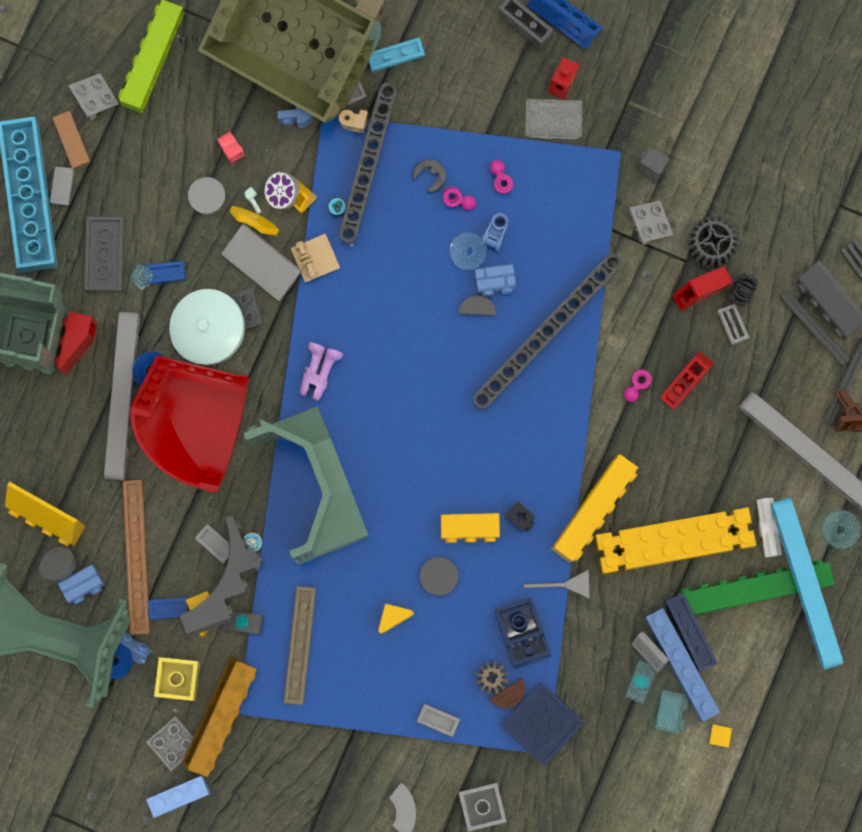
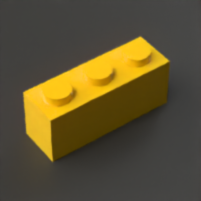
M499 513L441 515V540H445V543H457L458 539H465V543H474L476 539H484V542H496V539L500 538Z

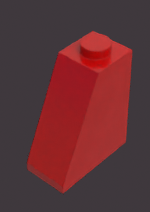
M725 266L690 280L672 296L680 311H683L725 290L733 281Z

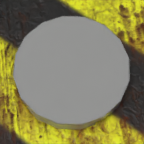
M202 177L190 186L188 200L196 212L202 215H212L218 212L225 203L226 193L218 180L211 177Z

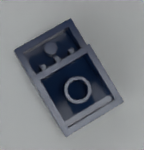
M532 598L495 610L514 670L551 657V652Z

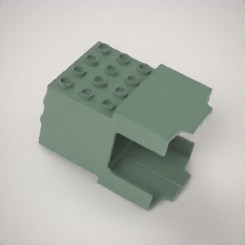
M0 273V362L4 363V366L14 368L15 365L22 366V369L33 371L36 368L45 374L59 371L58 366H56V357L61 353L60 338L65 334V328L63 327L64 319L68 317L69 311L61 302L63 294L56 285L35 281L27 277Z

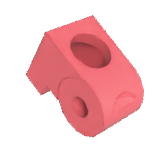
M230 131L217 138L230 164L245 156L244 150Z

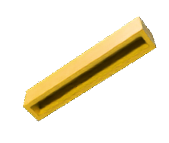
M621 454L615 456L551 550L569 563L574 560L578 561L583 554L581 550L584 545L588 546L593 540L594 536L592 534L595 529L599 530L604 524V516L613 511L616 506L614 504L616 499H620L626 492L625 486L627 483H632L636 478L637 473L635 472L638 467Z

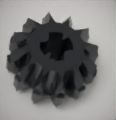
M742 273L731 289L729 299L737 305L745 306L753 296L758 286V280L750 274Z

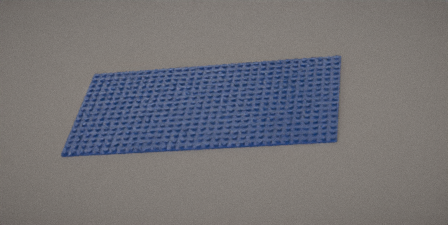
M336 116L329 122L325 123L322 121L312 188V193L317 198L310 205L305 242L326 234L340 268L306 283L302 274H300L279 421L318 406L369 537L296 565L289 551L303 546L308 541L322 499V491L306 450L298 444L278 437L260 553L262 563L257 574L252 614L264 615L261 635L249 633L245 663L252 665L257 670L256 677L248 688L247 697L240 705L239 714L528 752L501 725L540 683L544 684L554 695L556 694L568 589L565 587L524 588L523 585L565 583L570 578L571 562L569 563L552 551L551 548L578 510L605 286L488 409L484 411L477 410L474 407L473 400L475 394L602 260L609 255L621 153L615 150L390 122L358 239L354 245L346 246L340 239V229L344 215L341 217L332 216L328 211V203L332 198L340 197L346 202V205L348 204L371 120H368L364 134L343 129L340 125L339 116ZM377 125L373 130L380 132L383 130V127ZM371 143L368 147L371 150H375L378 148V145ZM428 159L439 162L446 171L445 184L438 191L431 193L427 191L437 181L438 173L433 176L430 173L431 168L429 167L424 169L416 177L415 181L412 178L416 165ZM494 160L503 162L505 167L503 174L510 176L513 181V187L507 194H499L494 189V181L497 177L491 173L489 168ZM366 161L363 165L369 168L373 166L374 163L372 161ZM363 178L360 179L358 183L360 185H366L369 181ZM506 181L500 182L502 187L507 186ZM451 186L456 187L460 190L462 197L467 195L474 197L476 206L469 211L463 209L461 204L455 207L447 206L442 198L443 191ZM450 193L448 197L453 198L455 194ZM357 196L353 201L361 203L364 199L361 196ZM497 213H503L508 217L509 224L502 245L497 252L493 247L486 244L481 245V241L492 217ZM351 214L348 219L356 221L359 216ZM498 219L495 221V225L503 227L505 221ZM346 232L343 237L351 239L354 234ZM513 264L516 289H512L513 292L508 294H501V291L493 292L494 295L486 297L493 303L496 309V316L458 315L459 308L464 300L471 296H482V294L477 292L475 269ZM596 274L594 276L597 281L604 280V276L602 274ZM588 287L581 289L584 295L592 293ZM570 301L568 303L569 307L572 309H576L579 307L576 301ZM561 314L555 317L558 322L566 320ZM545 328L542 330V333L545 336H551L553 334L552 330L549 328ZM309 342L326 348L321 358L317 375L320 374L327 348L343 353V357L333 363L327 377V388L324 390L319 401L313 400L316 385L313 384L310 385L306 397L300 395L303 372L305 373V367L309 368L312 359V353L308 349ZM537 342L529 344L532 350H537L540 347ZM520 355L516 358V361L523 364L527 359L525 356ZM510 369L503 371L505 377L509 378L514 375ZM498 383L490 385L492 391H498L501 388ZM485 397L477 398L479 405H485L488 402ZM518 501L535 516L533 520L535 524L528 532L524 530L521 533L505 518V515ZM499 513L500 538L496 539V542H484V539H476L474 543H465V539H458L457 543H445V540H441V515ZM524 514L522 516L517 515L519 523L520 521L526 522ZM435 557H443L450 560L458 571V582L455 588L444 596H434L428 593L420 582L422 566L428 560ZM297 586L316 588L304 705L284 703ZM532 598L551 652V657L514 670L495 610ZM385 604L413 611L414 616L382 635L378 631ZM494 661L497 662L496 669L503 665L504 668L500 672H508V675L502 676L503 679H508V683L501 682L505 689L523 679L525 684L523 699L511 708L495 706L489 700L497 695L494 693V688H491L489 695L487 694L488 687L481 691L480 688L484 684H476V681L482 680L481 677L475 676L476 673L483 674L479 669L480 666L486 670L485 663L489 662L490 668H493ZM489 673V677L486 679L488 682L491 681L490 683H495L497 675ZM497 686L498 693H500L501 691H503L502 689L499 688V686ZM424 704L460 719L453 737L417 722Z

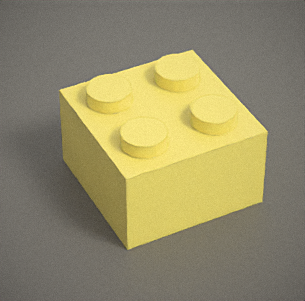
M159 657L154 697L196 701L200 662Z

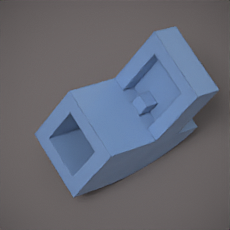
M298 107L295 110L277 111L279 124L283 123V125L288 126L297 122L298 129L308 126L314 119V116Z

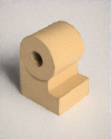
M350 110L342 111L339 115L341 127L345 130L365 134L369 117L368 111L360 110L359 114H354Z

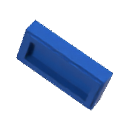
M184 261L146 265L147 284L186 281Z
M188 598L148 600L149 620L179 618L180 615L188 612V604L186 602Z

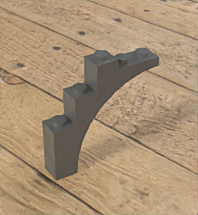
M233 515L226 517L224 521L229 540V558L224 576L205 601L193 610L179 616V622L186 638L230 622L233 613L230 605L225 603L245 596L248 587L245 579L240 577L260 570L261 556L259 552H255L254 548L246 550L248 548L246 539L244 537L241 538L239 533L241 531L238 520H234Z

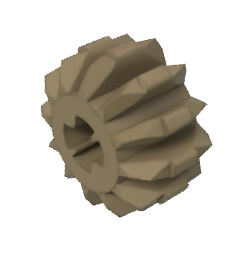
M495 661L493 662V668H490L489 662H486V670L482 666L479 667L483 674L476 673L475 675L482 678V680L476 681V684H484L480 688L481 691L488 687L487 694L489 695L491 688H494V693L498 694L497 686L504 690L505 687L501 682L508 683V679L502 678V676L508 675V672H500L504 668L503 665L496 669L497 662ZM489 673L497 675L495 683L487 681L486 678L489 677Z

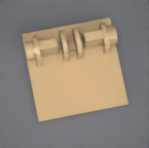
M326 234L304 243L302 241L297 242L296 246L291 248L297 265L302 270L301 274L305 283L340 268Z

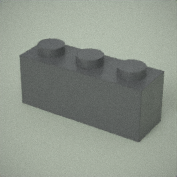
M506 0L498 8V16L540 51L553 37L554 30L518 0Z

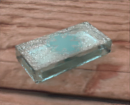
M638 661L625 697L641 704L644 703L656 670L650 664Z

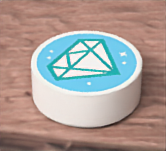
M249 533L244 537L248 545L246 550L254 548L255 552L261 549L262 539L258 534Z

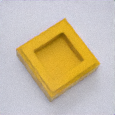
M712 724L709 744L729 748L732 728Z

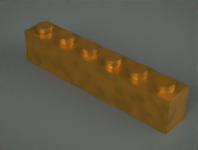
M230 656L181 764L187 770L208 777L213 771L215 760L223 750L225 738L231 732V725L239 715L240 705L247 697L250 683L256 677L257 669L252 665Z

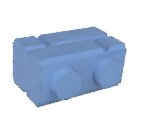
M513 264L475 269L477 292L482 294L483 297L494 295L493 292L501 291V294H508L513 292L512 289H516Z
M93 564L69 576L66 580L58 582L69 604L74 603V605L85 601L84 597L89 594L94 596L102 591L101 588L105 586Z

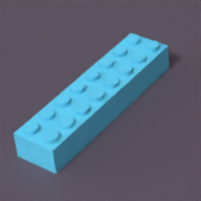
M35 116L1 121L0 146L16 268L20 273L58 268L39 122Z

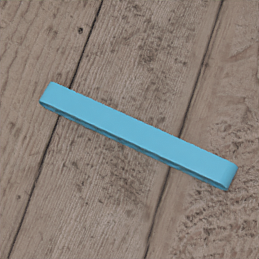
M790 497L772 502V513L823 670L842 665V655L793 502Z

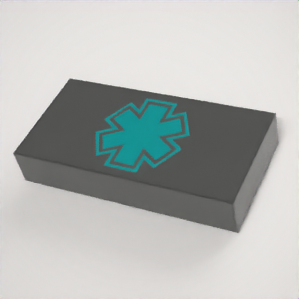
M232 611L233 615H231L230 622L225 623L223 626V630L261 635L264 615Z

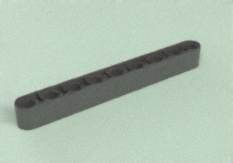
M392 83L382 84L378 92L340 229L341 242L346 246L354 245L360 232L396 101V87ZM387 90L393 92L389 97L383 95ZM380 108L388 110L386 114H380L378 111ZM380 125L383 127V130L376 132L373 128ZM371 143H376L378 148L371 150L368 146ZM366 161H372L374 163L373 166L369 168L365 167L363 164ZM363 178L369 181L366 185H360L358 182ZM357 196H361L364 199L361 203L353 201ZM351 214L359 216L356 221L348 219ZM346 232L354 234L351 239L343 237Z

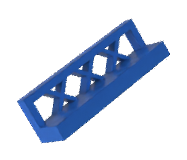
M530 0L527 4L528 8L584 49L591 45L594 38L603 29L602 26L566 0Z

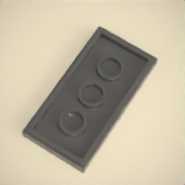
M86 216L85 292H123L124 217Z

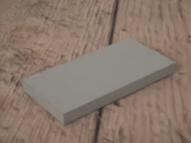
M245 224L241 225L221 253L278 301L283 299L302 273L301 269Z

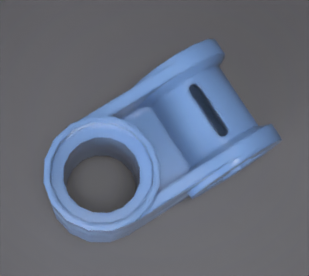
M497 213L492 217L488 229H486L482 238L481 245L486 244L495 248V251H499L509 224L508 217L505 214ZM502 219L505 221V225L497 227L495 221Z

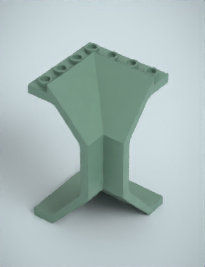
M318 406L274 424L259 419L262 426L254 425L246 429L247 432L243 434L251 448L278 437L302 446L306 450L321 488L322 499L308 541L303 546L289 551L296 565L369 537Z
M0 563V656L22 651H32L76 665L92 686V692L85 706L93 708L96 701L99 702L102 696L107 698L113 656L132 617L127 616L129 611L126 609L127 601L119 599L114 619L91 627L80 626L38 612L7 580V565Z

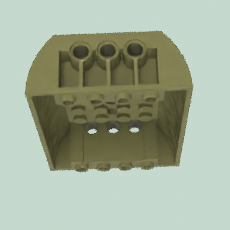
M221 0L198 51L326 123L334 119L348 105L381 38V24L377 19L342 0ZM267 12L272 16L269 23L264 20V15ZM282 21H285L288 25L287 30L284 32L280 30V23ZM313 39L319 41V47L316 50L311 46ZM329 48L335 50V56L332 59L327 55Z

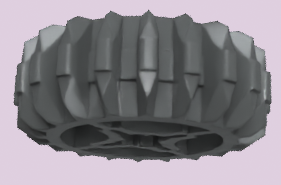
M716 216L713 217L712 221H710L709 217H706L705 222L699 220V226L694 224V231L689 232L691 237L688 238L687 242L692 244L688 246V249L694 250L691 253L692 257L698 255L697 262L701 259L704 260L703 266L710 262L709 266L713 267L714 262H716V265L720 267L721 261L727 264V258L732 260L734 258L732 253H737L738 251L736 246L739 245V242L735 239L739 236L738 234H732L736 230L735 227L728 228L731 224L730 222H727L726 225L723 224L724 218L717 222ZM707 229V238L703 239L702 242H698L699 234ZM715 229L720 230V231L723 232L725 235H719V234H717V233L715 232ZM711 238L713 239V241H717L716 245H714L712 242L710 243ZM724 242H728V249L723 254H719V246L724 244ZM702 249H709L712 255L705 253Z

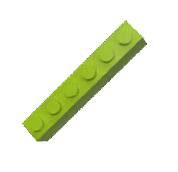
M161 0L160 5H156L154 10L155 17L148 24V33L146 38H143L140 43L141 50L139 55L136 54L133 59L134 67L126 76L125 82L127 83L125 88H122L119 92L118 99H120L119 101L123 107L143 114L185 14L183 7L165 0Z

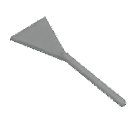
M589 570L565 583L524 584L523 587H565L590 599Z

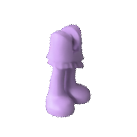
M309 342L308 349L312 353V359L309 368L305 367V373L303 372L300 395L306 397L310 385L313 384L316 385L313 400L319 401L324 390L327 388V377L335 361L343 357V353L327 348L320 374L317 375L316 373L326 348Z

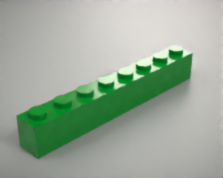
M823 560L812 562L820 589L833 586L834 581L829 562L824 563ZM785 568L776 569L774 574L767 575L766 572L757 573L755 578L748 579L747 576L736 578V582L729 583V580L717 582V586L710 587V584L698 586V590L691 591V588L679 590V594L684 593L694 615L798 594L791 570L786 571Z

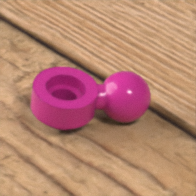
M492 161L489 168L491 173L497 177L494 181V189L499 194H507L513 187V181L510 176L503 174L505 167L502 161ZM506 181L507 186L502 187L500 182Z
M451 186L443 191L442 198L447 206L455 207L461 204L462 208L468 211L476 206L474 197L470 195L462 197L460 190L456 187ZM450 193L455 194L453 198L448 197Z
M638 370L633 374V386L624 390V399L628 402H634L639 396V389L644 390L650 386L651 375L647 371ZM640 377L645 378V382L642 384L638 382Z

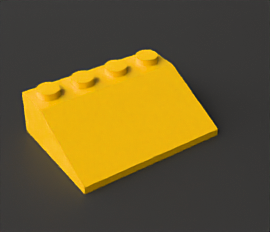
M8 483L5 507L10 509L8 511L9 514L16 518L19 516L26 518L25 523L34 528L36 525L42 527L41 532L50 537L53 534L58 536V541L67 547L69 544L75 546L86 527L83 523L15 484Z

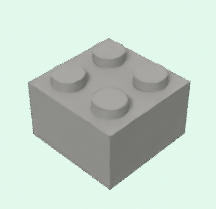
M497 783L458 792L468 831L507 822Z

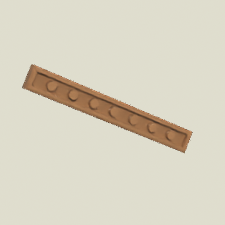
M143 480L123 481L129 617H132L130 621V635L150 634Z

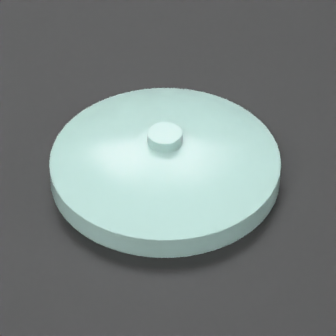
M213 289L197 290L184 297L175 307L170 319V337L177 352L188 361L206 366L219 364L230 358L241 345L245 333L244 316L239 305L227 294Z

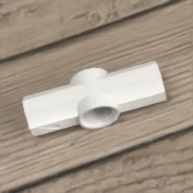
M773 498L756 500L759 517L758 532L762 538L765 558L782 555L779 532L771 509V503L774 502Z

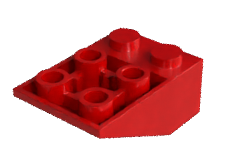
M69 312L68 317L64 319L63 327L65 328V334L60 338L61 353L56 357V366H58L57 368L63 375L69 373L94 342L97 322L92 316Z

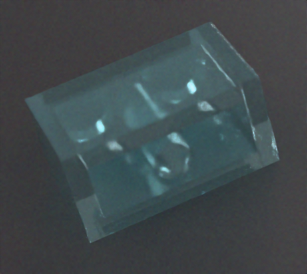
M661 691L654 730L679 734V731H683L685 719H682L683 711H687L688 708L686 695Z

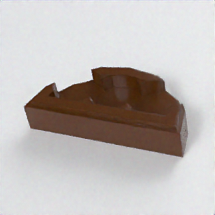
M520 679L489 700L500 708L516 706L525 694L523 679Z

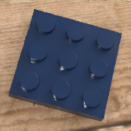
M540 683L501 726L545 766L584 722L544 684Z

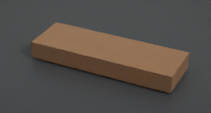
M68 111L52 117L72 168L77 169L91 163L71 112Z

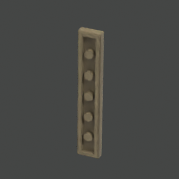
M296 587L284 703L304 705L316 588Z

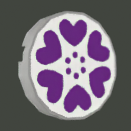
M287 172L273 173L265 183V199L275 209L285 210L292 207L297 201V195H299L297 180Z

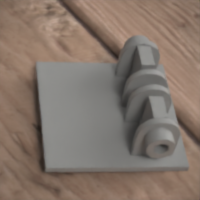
M100 73L68 86L80 108L83 109L86 117L90 118V120L96 118V113L119 105Z
M661 201L629 208V216L634 223L633 227L637 228L635 232H638L639 243H642V245H646L652 240L673 236Z

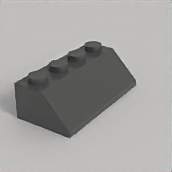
M820 260L796 281L798 290L808 296L811 306L821 312L822 319L827 324L830 323L834 328V334L838 338L846 340L862 327V311Z

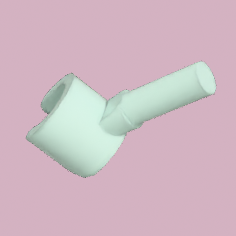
M250 187L245 191V198L250 201L256 213L259 214L261 210L253 199L257 193Z

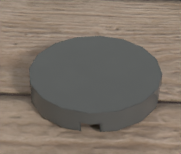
M64 546L51 549L40 562V575L52 584L66 580L75 569L76 556L69 548Z
M435 557L428 560L422 566L420 582L428 593L434 596H444L455 588L458 582V571L450 560L443 557Z

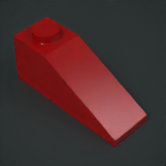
M699 351L661 395L660 399L675 410L714 365V362Z

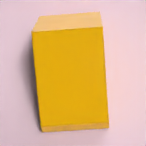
M385 604L378 630L379 633L382 635L414 616L413 611Z

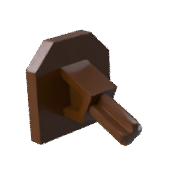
M845 389L840 390L836 393V397L844 411L843 416L839 418L835 425V432H862V409L857 402L854 403Z

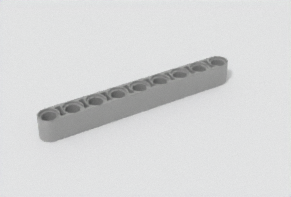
M120 311L118 318L104 478L110 480H125L131 424L130 411L134 391L132 368L137 358L140 313Z
M750 392L739 405V409L862 511V482L763 399Z

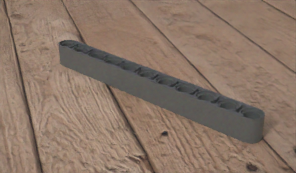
M612 253L606 256L475 394L473 400L474 407L477 410L484 411L488 409L611 280L621 267L622 261L617 254ZM614 260L617 263V267L611 268L607 262ZM596 274H602L604 276V280L597 281L594 276ZM588 287L592 293L584 295L581 289ZM570 301H576L579 307L576 309H572L569 307L568 303ZM561 314L566 320L558 322L555 317ZM545 328H549L552 330L553 334L551 336H545L542 333V330ZM537 342L540 347L537 350H532L529 344ZM520 355L525 356L527 359L523 364L516 361V358ZM510 369L514 375L509 378L505 377L503 371ZM498 383L501 388L498 391H492L490 385ZM485 397L488 402L485 405H479L477 398Z

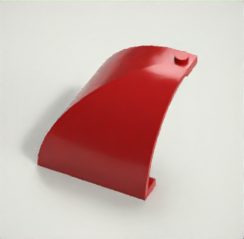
M156 356L131 405V425L139 446L153 464L170 477L189 486L218 493L238 435L250 378Z

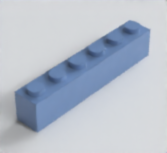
M662 608L645 617V622L661 651L669 659L668 664L700 722L720 713L665 610Z

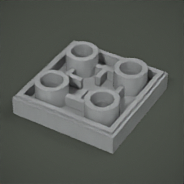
M175 716L148 739L146 743L172 772L183 762L194 736L179 718Z

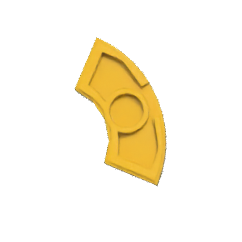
M232 206L230 209L231 214L238 222L248 224L262 234L277 235L279 229L273 223L254 212Z

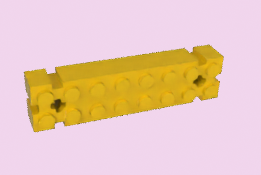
M749 507L733 510L731 516H727L726 512L620 530L617 533L618 536L612 537L611 532L598 534L594 538L597 552H602L603 557L599 559L601 574L616 573L619 571L618 567L624 566V571L727 553L733 550V546H737L738 550L754 548L756 546L754 531H748L747 526L752 523ZM731 527L733 529H736V532L734 533L735 536H733L732 533H728V530ZM615 547H618L619 550L623 551L620 554L621 556H618L617 553H613V550L616 549Z

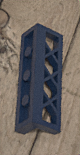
M684 593L663 601L697 671L702 672L718 664Z

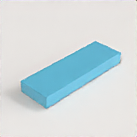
M420 37L374 51L368 62L371 72L425 57Z

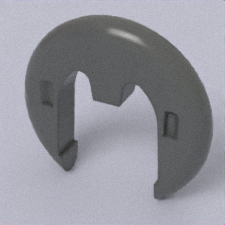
M428 159L416 165L412 178L415 181L416 177L429 167L431 168L430 173L433 176L438 173L437 181L427 191L431 193L438 191L445 184L446 171L442 164Z

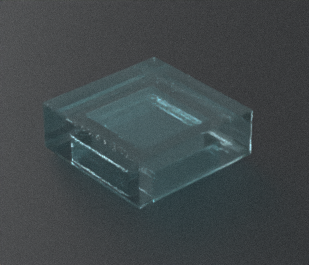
M139 263L129 279L141 290H145L153 279L154 274L144 264Z

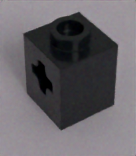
M519 501L505 515V518L521 533L524 530L528 532L535 524L533 522L535 516ZM524 514L526 522L520 521L519 523L517 515L522 516Z

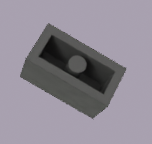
M650 147L647 152L644 150L640 155L637 166H639L637 173L656 184L666 170L670 159Z

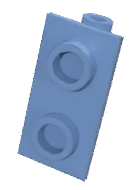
M124 633L120 643L129 648L134 662L144 665L152 650L146 644L137 642L129 634Z

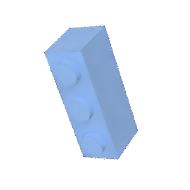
M200 776L146 800L153 818L208 796L211 793L204 776Z

